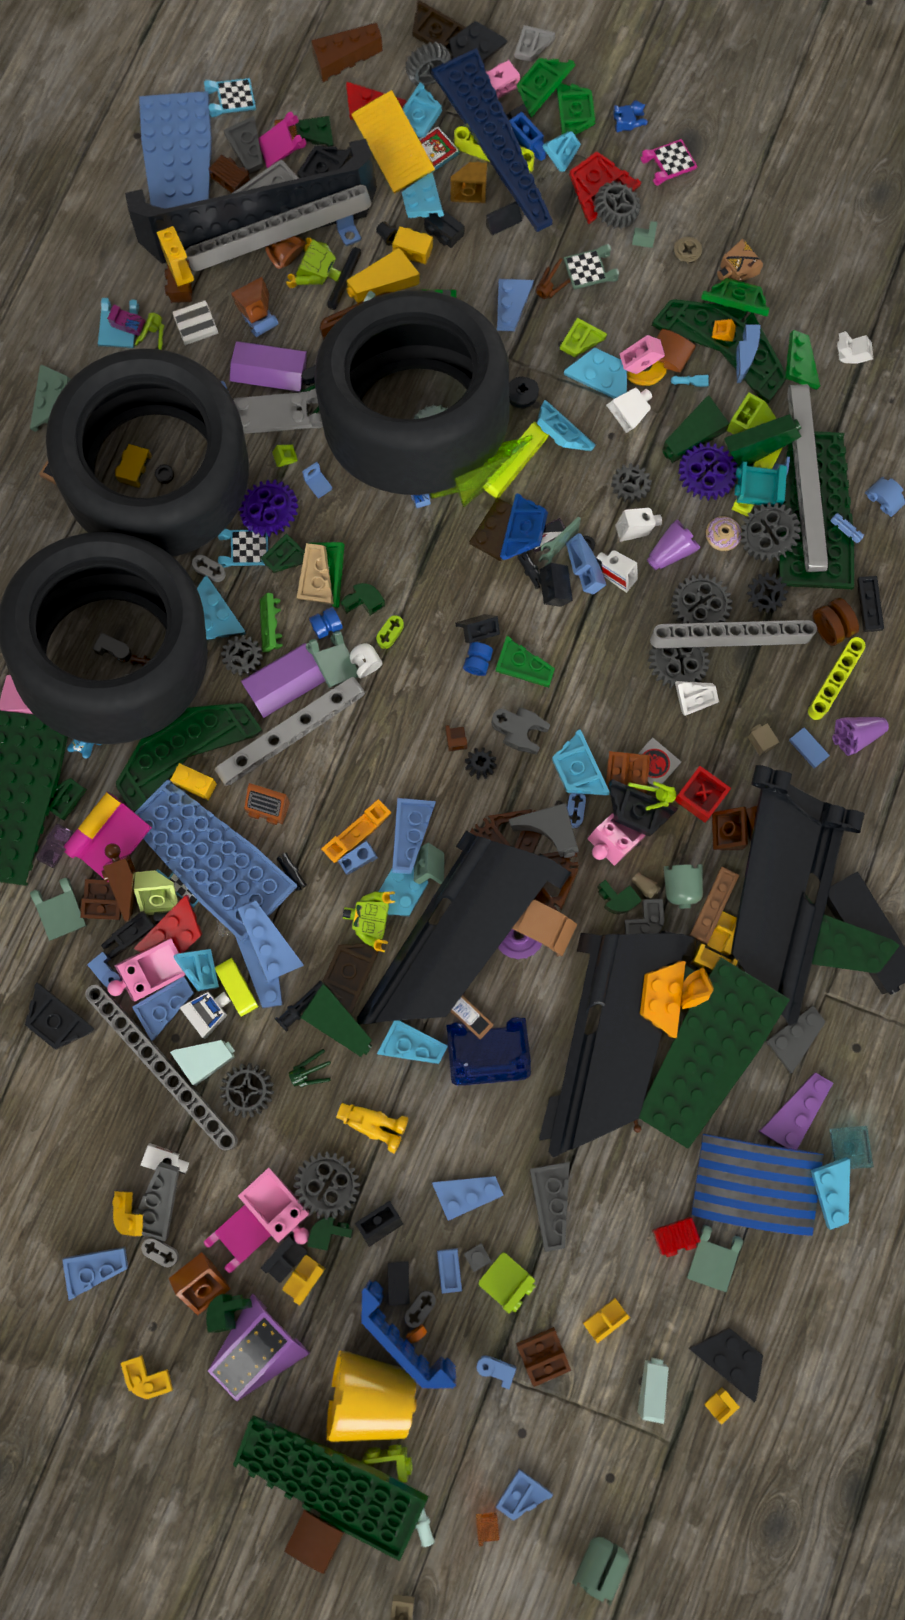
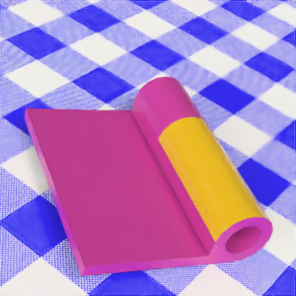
M106 792L64 845L66 850L64 852L73 859L75 856L82 859L103 878V866L107 862L112 861V859L105 855V847L108 844L114 843L120 847L121 853L119 858L130 855L152 827L117 797Z

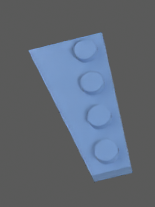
M397 799L392 873L412 874L436 801Z
M256 900L237 908L267 981L304 966Z
M236 937L262 1008L282 1006L280 978L277 977L267 981L250 939L248 938L242 943Z

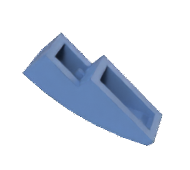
M746 325L743 332V341L738 343L736 349L737 383L742 382L755 357L760 339V325Z
M578 533L566 542L574 574L580 577L583 591L595 594L606 586V582L594 553L583 536Z

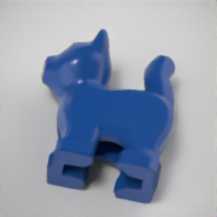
M634 100L631 105L614 106L613 116L614 120H616V132L630 131L641 125H647V119L636 120L635 117L644 116L643 109L645 104Z

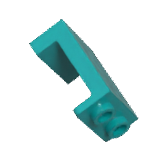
M743 461L736 470L738 484L735 486L734 495L737 496V503L763 504L768 506L770 502L772 507H774L777 502L781 507L785 501L787 466L780 465L777 470L750 467L747 466V462Z

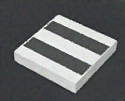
M206 300L172 312L185 345L218 334Z

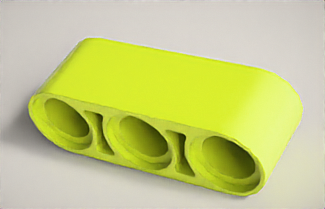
M233 958L214 967L241 1017L259 1007Z

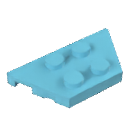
M419 83L403 107V111L417 137H426L442 112V106L437 100H434L430 92L428 93L422 83Z
M432 172L402 191L408 218L429 217V213H438L439 217L444 216Z
M593 348L564 371L565 376L614 399L627 392V371L624 370L621 359L597 348Z
M544 400L537 420L541 430L549 434L556 444L564 448L592 451L596 445L550 403Z
M205 576L199 584L197 591L203 605L207 640L215 639L216 637H229V635L246 634L208 576Z
M580 729L552 757L554 766L567 793L609 795V789Z
M414 868L412 874L392 873L391 869L378 891L395 892V894H390V900L395 901V903L389 904L388 915L410 916L429 883L428 880L421 884L414 882Z

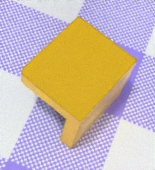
M723 1387L705 1402L706 1408L720 1424H723L740 1408Z

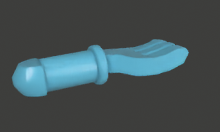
M695 375L694 377L673 376L670 381L675 385H689L691 383L696 387H708L709 375Z

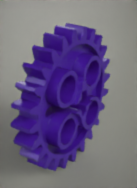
M707 442L706 447L700 443L698 448L693 446L692 451L687 450L686 455L682 456L678 474H680L679 481H684L682 487L688 486L687 493L693 491V497L699 494L700 500L703 496H706L707 501H709L710 496H713L714 500H716L718 494L724 497L725 492H730L737 480V462H732L733 456L728 457L729 450L723 452L724 446L717 449L716 443L713 447H710L709 442ZM692 470H697L699 473H694ZM717 470H722L724 473H719Z
M269 479L266 481V484L260 481L259 487L254 484V490H247L249 495H244L245 501L242 502V507L239 508L243 524L249 531H253L255 535L259 532L262 537L265 532L269 537L272 532L278 535L279 529L284 532V526L290 527L289 521H295L292 515L298 514L296 509L299 506L295 493L290 489L289 485L285 486L282 481L279 484L276 480L272 484Z

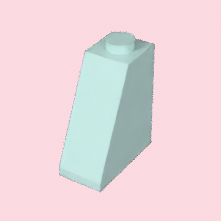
M223 1040L176 1049L170 1052L194 1086H197L235 1058L233 1054L235 1052L234 1048L229 1042L225 1043Z
M651 1358V1361L645 1360L638 1413L643 1420L664 1424L668 1366L663 1364L661 1359Z

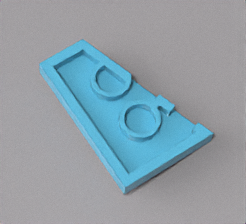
M398 1020L394 1021L377 1055L439 1064L448 1046Z
M845 1157L811 1170L826 1226L830 1230L849 1223L850 1158Z

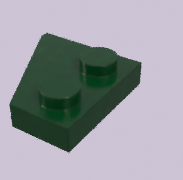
M286 533L260 560L273 573L302 565L305 551Z
M71 778L65 780L56 787L54 798H51L48 806L50 811L65 821L87 789Z

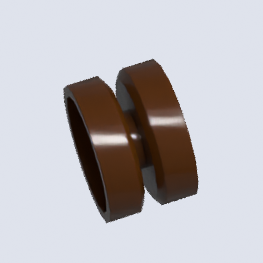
M841 597L835 598L827 606L822 605L813 611V621L817 626V631L830 646H835L843 642L845 638H850L859 632V623L855 612Z

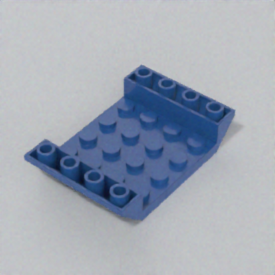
M369 1280L362 1290V1324L422 1388H454L456 1386L455 1364L448 1357L444 1359L441 1356L429 1368L430 1363L422 1354L418 1356L414 1352V1345L410 1344L407 1339L404 1341L400 1337V1330L393 1323L389 1325L385 1321V1314L377 1308L384 1296L382 1293L384 1289L376 1280L374 1282Z

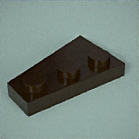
M497 497L469 541V544L501 561L500 555L513 505Z

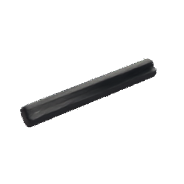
M353 247L327 302L329 309L335 310L347 286V280L351 277L361 256L359 248Z

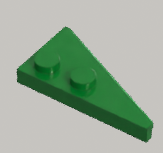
M342 542L310 543L326 547L333 596L332 606L339 608L345 544Z

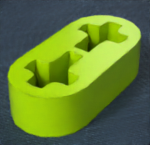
M391 616L377 634L376 640L380 648H390L403 631L404 623L400 616ZM392 622H393V623L398 622V623H399V627L396 626V627H394V629L391 631V629H392ZM389 634V642L385 641L382 643L381 637L385 638Z

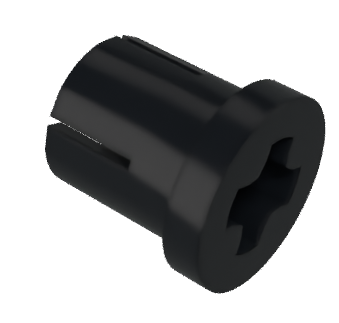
M383 221L377 226L376 233L384 239L385 244L388 246L392 245L398 230Z

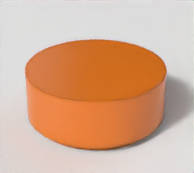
M422 1324L412 1329L406 1335V1338L410 1344H413L426 1335L427 1330Z

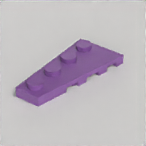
M813 1073L758 1132L783 1147L798 1149L833 1083L821 1075Z

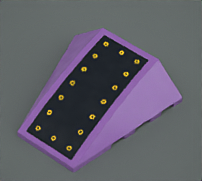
M253 1293L249 1298L252 1301V1307L243 1309L235 1323L236 1329L230 1331L208 1370L236 1402L310 1354L297 1338L294 1340L266 1311L267 1307Z

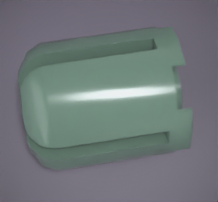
M594 1537L587 1548L572 1583L575 1586L577 1582L581 1583L580 1587L584 1588L583 1590L601 1602L605 1598L608 1599L607 1603L611 1606L629 1564L627 1552L604 1537Z

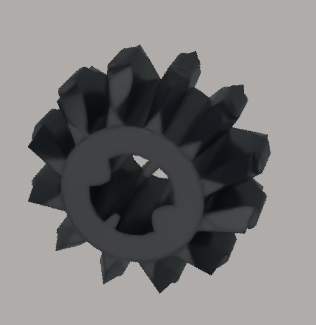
M482 747L481 752L474 748L475 754L469 752V758L465 759V763L468 764L465 766V770L470 771L469 775L471 777L477 774V780L480 779V775L487 779V773L493 775L494 771L492 769L497 767V764L493 763L496 761V757H490L492 754L491 750L485 753L484 747ZM480 760H482V763L484 762L482 767H480V764L477 766Z

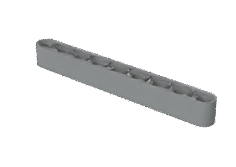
M810 620L659 624L654 628L650 637V643L655 648L806 644L810 642L816 633L817 626Z

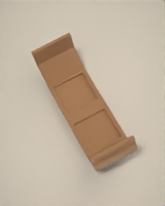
M533 900L512 929L547 946L556 952L555 956L562 957L576 929L577 923L559 911Z

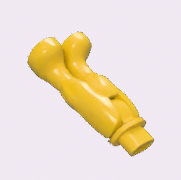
M344 1103L341 1104L336 1118L344 1121L343 1124H348L353 1129L367 1135L369 1139H379L385 1142L388 1151L395 1154L402 1137L383 1131L380 1126L387 1127L403 1135L409 1119L406 1116L392 1119L388 1118L381 1111H373L354 1106L353 1104L349 1106Z

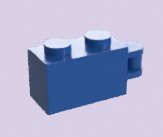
M523 112L519 113L509 120L519 145L531 150L536 159L544 160L546 158V151L542 147L544 135Z

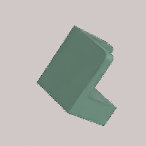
M650 221L649 229L635 228L632 245L653 248L657 222Z

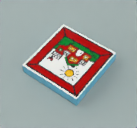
M439 127L429 132L426 137L419 139L435 168L434 171L459 155V150Z

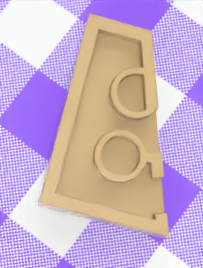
M306 543L297 599L333 604L325 546Z

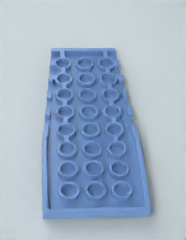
M208 91L139 96L141 139L151 205L166 209L210 199L209 166L212 139Z
M166 780L134 812L152 827L143 839L197 900L242 943L249 936L237 908L256 900L269 917L297 888V884L258 848L169 780Z

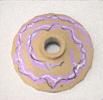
M726 516L713 519L705 531L708 543L714 549L720 551L734 549L742 538L739 535L742 532L739 524L734 519ZM722 529H726L728 533H723Z

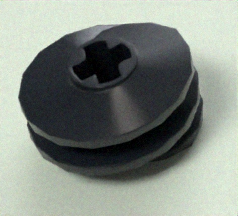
M516 377L509 382V403L512 406L524 409L536 402L539 387L534 379Z

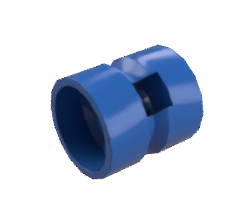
M333 606L323 611V615L318 613L309 617L319 640L328 636L329 631L336 632L343 629Z
M479 642L470 643L467 652L469 657L465 659L463 669L473 675L485 676L489 667L488 661L491 660L493 653L492 647Z

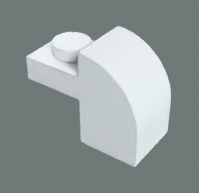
M847 332L839 333L837 347L841 362L861 363L873 359L872 342L866 335L851 339Z

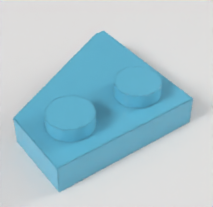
M570 131L543 144L542 147L558 170L563 172L567 169L581 144L574 133Z

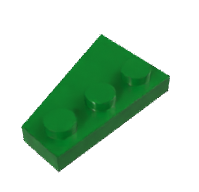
M793 330L789 335L786 379L799 384H808L810 388L817 390L820 387L809 335Z
M506 636L495 672L549 688L555 668L538 656L528 652L522 645L512 641L509 636Z

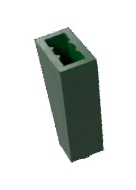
M707 396L665 440L662 451L664 456L670 459L672 463L686 455L687 450L692 451L693 446L698 448L700 443L705 445L727 431L729 422L710 396Z
M788 414L728 436L724 440L739 467L743 461L747 462V466H750L801 438L799 430L802 428L798 420H793L791 415Z
M321 984L300 1018L358 1056L367 1055L372 1047L370 1044L371 1038L324 984Z

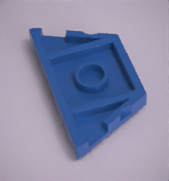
M518 493L515 494L500 555L502 560L540 546L548 516L545 508L540 505L537 506L533 501L523 498Z

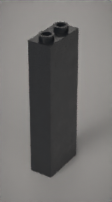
M857 871L830 887L826 904L835 919L887 937L900 945L881 971L869 973L881 994L889 993L892 995L901 990L899 986L905 983V947Z

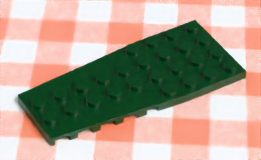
M814 431L828 567L827 571L806 572L802 532H799L797 534H799L800 539H795L797 546L791 545L793 552L786 551L787 557H784L782 554L779 555V578L782 577L780 583H786V586L853 590V537H848L838 528V525L835 526L831 522L832 517L839 513L843 520L846 519L853 525L852 513H850L851 498L848 492V466L845 460L846 447H844L843 439L845 435L840 432ZM791 442L787 445L786 458L790 457L786 476L785 501L783 504L787 509H792V514L795 513L797 516L796 520L800 522L793 445ZM781 532L779 537L785 536L787 532Z
M0 711V883L21 886L28 885L26 882L29 871L33 869V857L35 852H38V840L45 828L43 823L50 811L48 807L50 800L54 798L68 740L67 736L54 731L33 714Z
M719 957L709 974V979L714 988L710 998L688 1009L678 1029L677 1038L672 1041L650 1090L644 1098L639 1117L645 1123L686 1148L692 1145L757 1055L790 1000Z
M254 1415L248 1423L233 1463L234 1467H237L238 1464L245 1467L249 1471V1476L255 1478L258 1475L268 1481L266 1486L273 1489L275 1485L285 1491L284 1497L291 1500L292 1497L300 1500L303 1502L302 1508L310 1512L311 1508L320 1512L319 1518L342 1532L398 1561L401 1560L429 1497L360 1460L353 1459Z

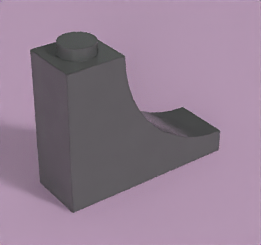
M565 803L509 819L513 832L523 830L534 831L547 837L557 848L560 857H572L575 853L579 852Z

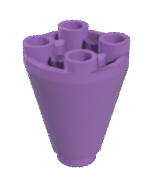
M678 519L669 526L649 554L650 557L646 559L655 571L658 568L662 569L700 549L699 544L694 539H691L693 538L692 533L687 528L683 530L684 527Z
M843 717L836 720L835 734H833L832 739L834 744L839 745L841 750L849 756L857 753L885 734L889 728L888 722L885 718Z

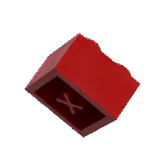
M699 766L674 801L706 823L731 788Z

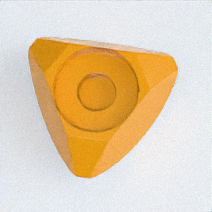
M704 967L694 971L684 980L681 997L682 1009L695 1007L710 998L714 988Z

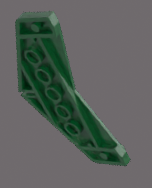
M678 299L670 300L652 321V326L660 331L663 328L691 342L720 351L736 371V349L739 341H743L745 326L760 324L754 313H751L743 323L741 322L748 314V311L744 312L740 309L723 305ZM733 320L736 330L732 342L712 338L715 321ZM760 326L758 348L744 380L760 399L769 404L785 383L786 373Z
M242 703L188 707L167 727L139 741L116 781V788L128 807L135 812L166 780L170 779L179 763L183 764L189 757L256 737L263 731L246 705Z
M805 894V896H806V898L808 899V901H809L810 903H812V901H811V900L808 898V896ZM824 915L812 965L878 973L900 945L887 937Z

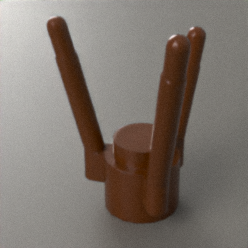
M562 258L558 260L549 275L550 268H546L536 287L535 292L543 299H547V297L552 298L555 293L571 282L570 278H568L553 290L554 285L550 280L561 264Z

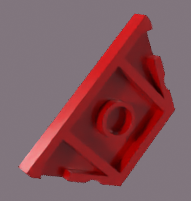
M346 82L350 119L354 120L351 115L352 113L385 93ZM396 97L403 109L408 100Z
M185 895L134 949L142 952L171 938L178 953H185L202 935L200 926L196 922L195 912L190 905L189 896Z

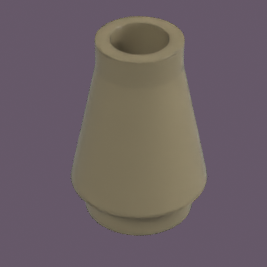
M639 872L631 880L646 898L653 899L661 889L658 882L641 875Z

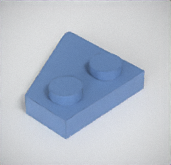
M518 1469L495 1506L510 1519L515 1520L522 1516L524 1512L537 1507L536 1505L544 1500L552 1498L553 1493L521 1469Z

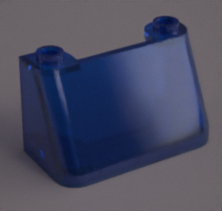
M513 1017L506 1023V1028L490 1029L481 1040L471 1031H467L466 1026L456 1022L446 1025L452 1084L458 1086L525 1080L530 1077L531 1057L526 1018Z

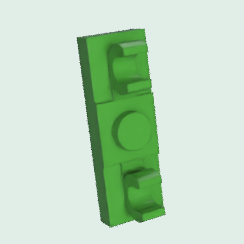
M266 593L259 599L262 652H270L272 649L283 647V644L276 642V639H281L282 635L275 634L277 627L275 614H278L281 609L275 608L274 604H279L280 599H273L272 593Z

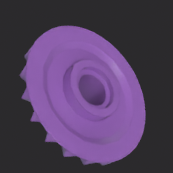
M511 929L498 947L504 955L519 960L522 958L527 959L529 956L534 955L540 950L542 944L525 935L523 938L517 939L515 935L518 932Z

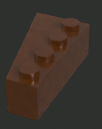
M377 22L311 40L313 56L323 83L328 81L330 76H337L345 68H352L360 60L365 61L383 51L382 36Z

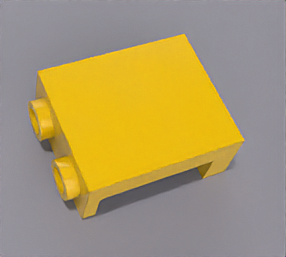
M174 226L158 231L157 235L164 257L177 286L179 287L194 281V277L185 259L187 258L186 252Z

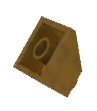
M469 162L451 176V202L485 203L487 163Z

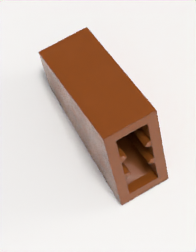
M262 277L231 293L237 309L251 323L268 315L269 291Z

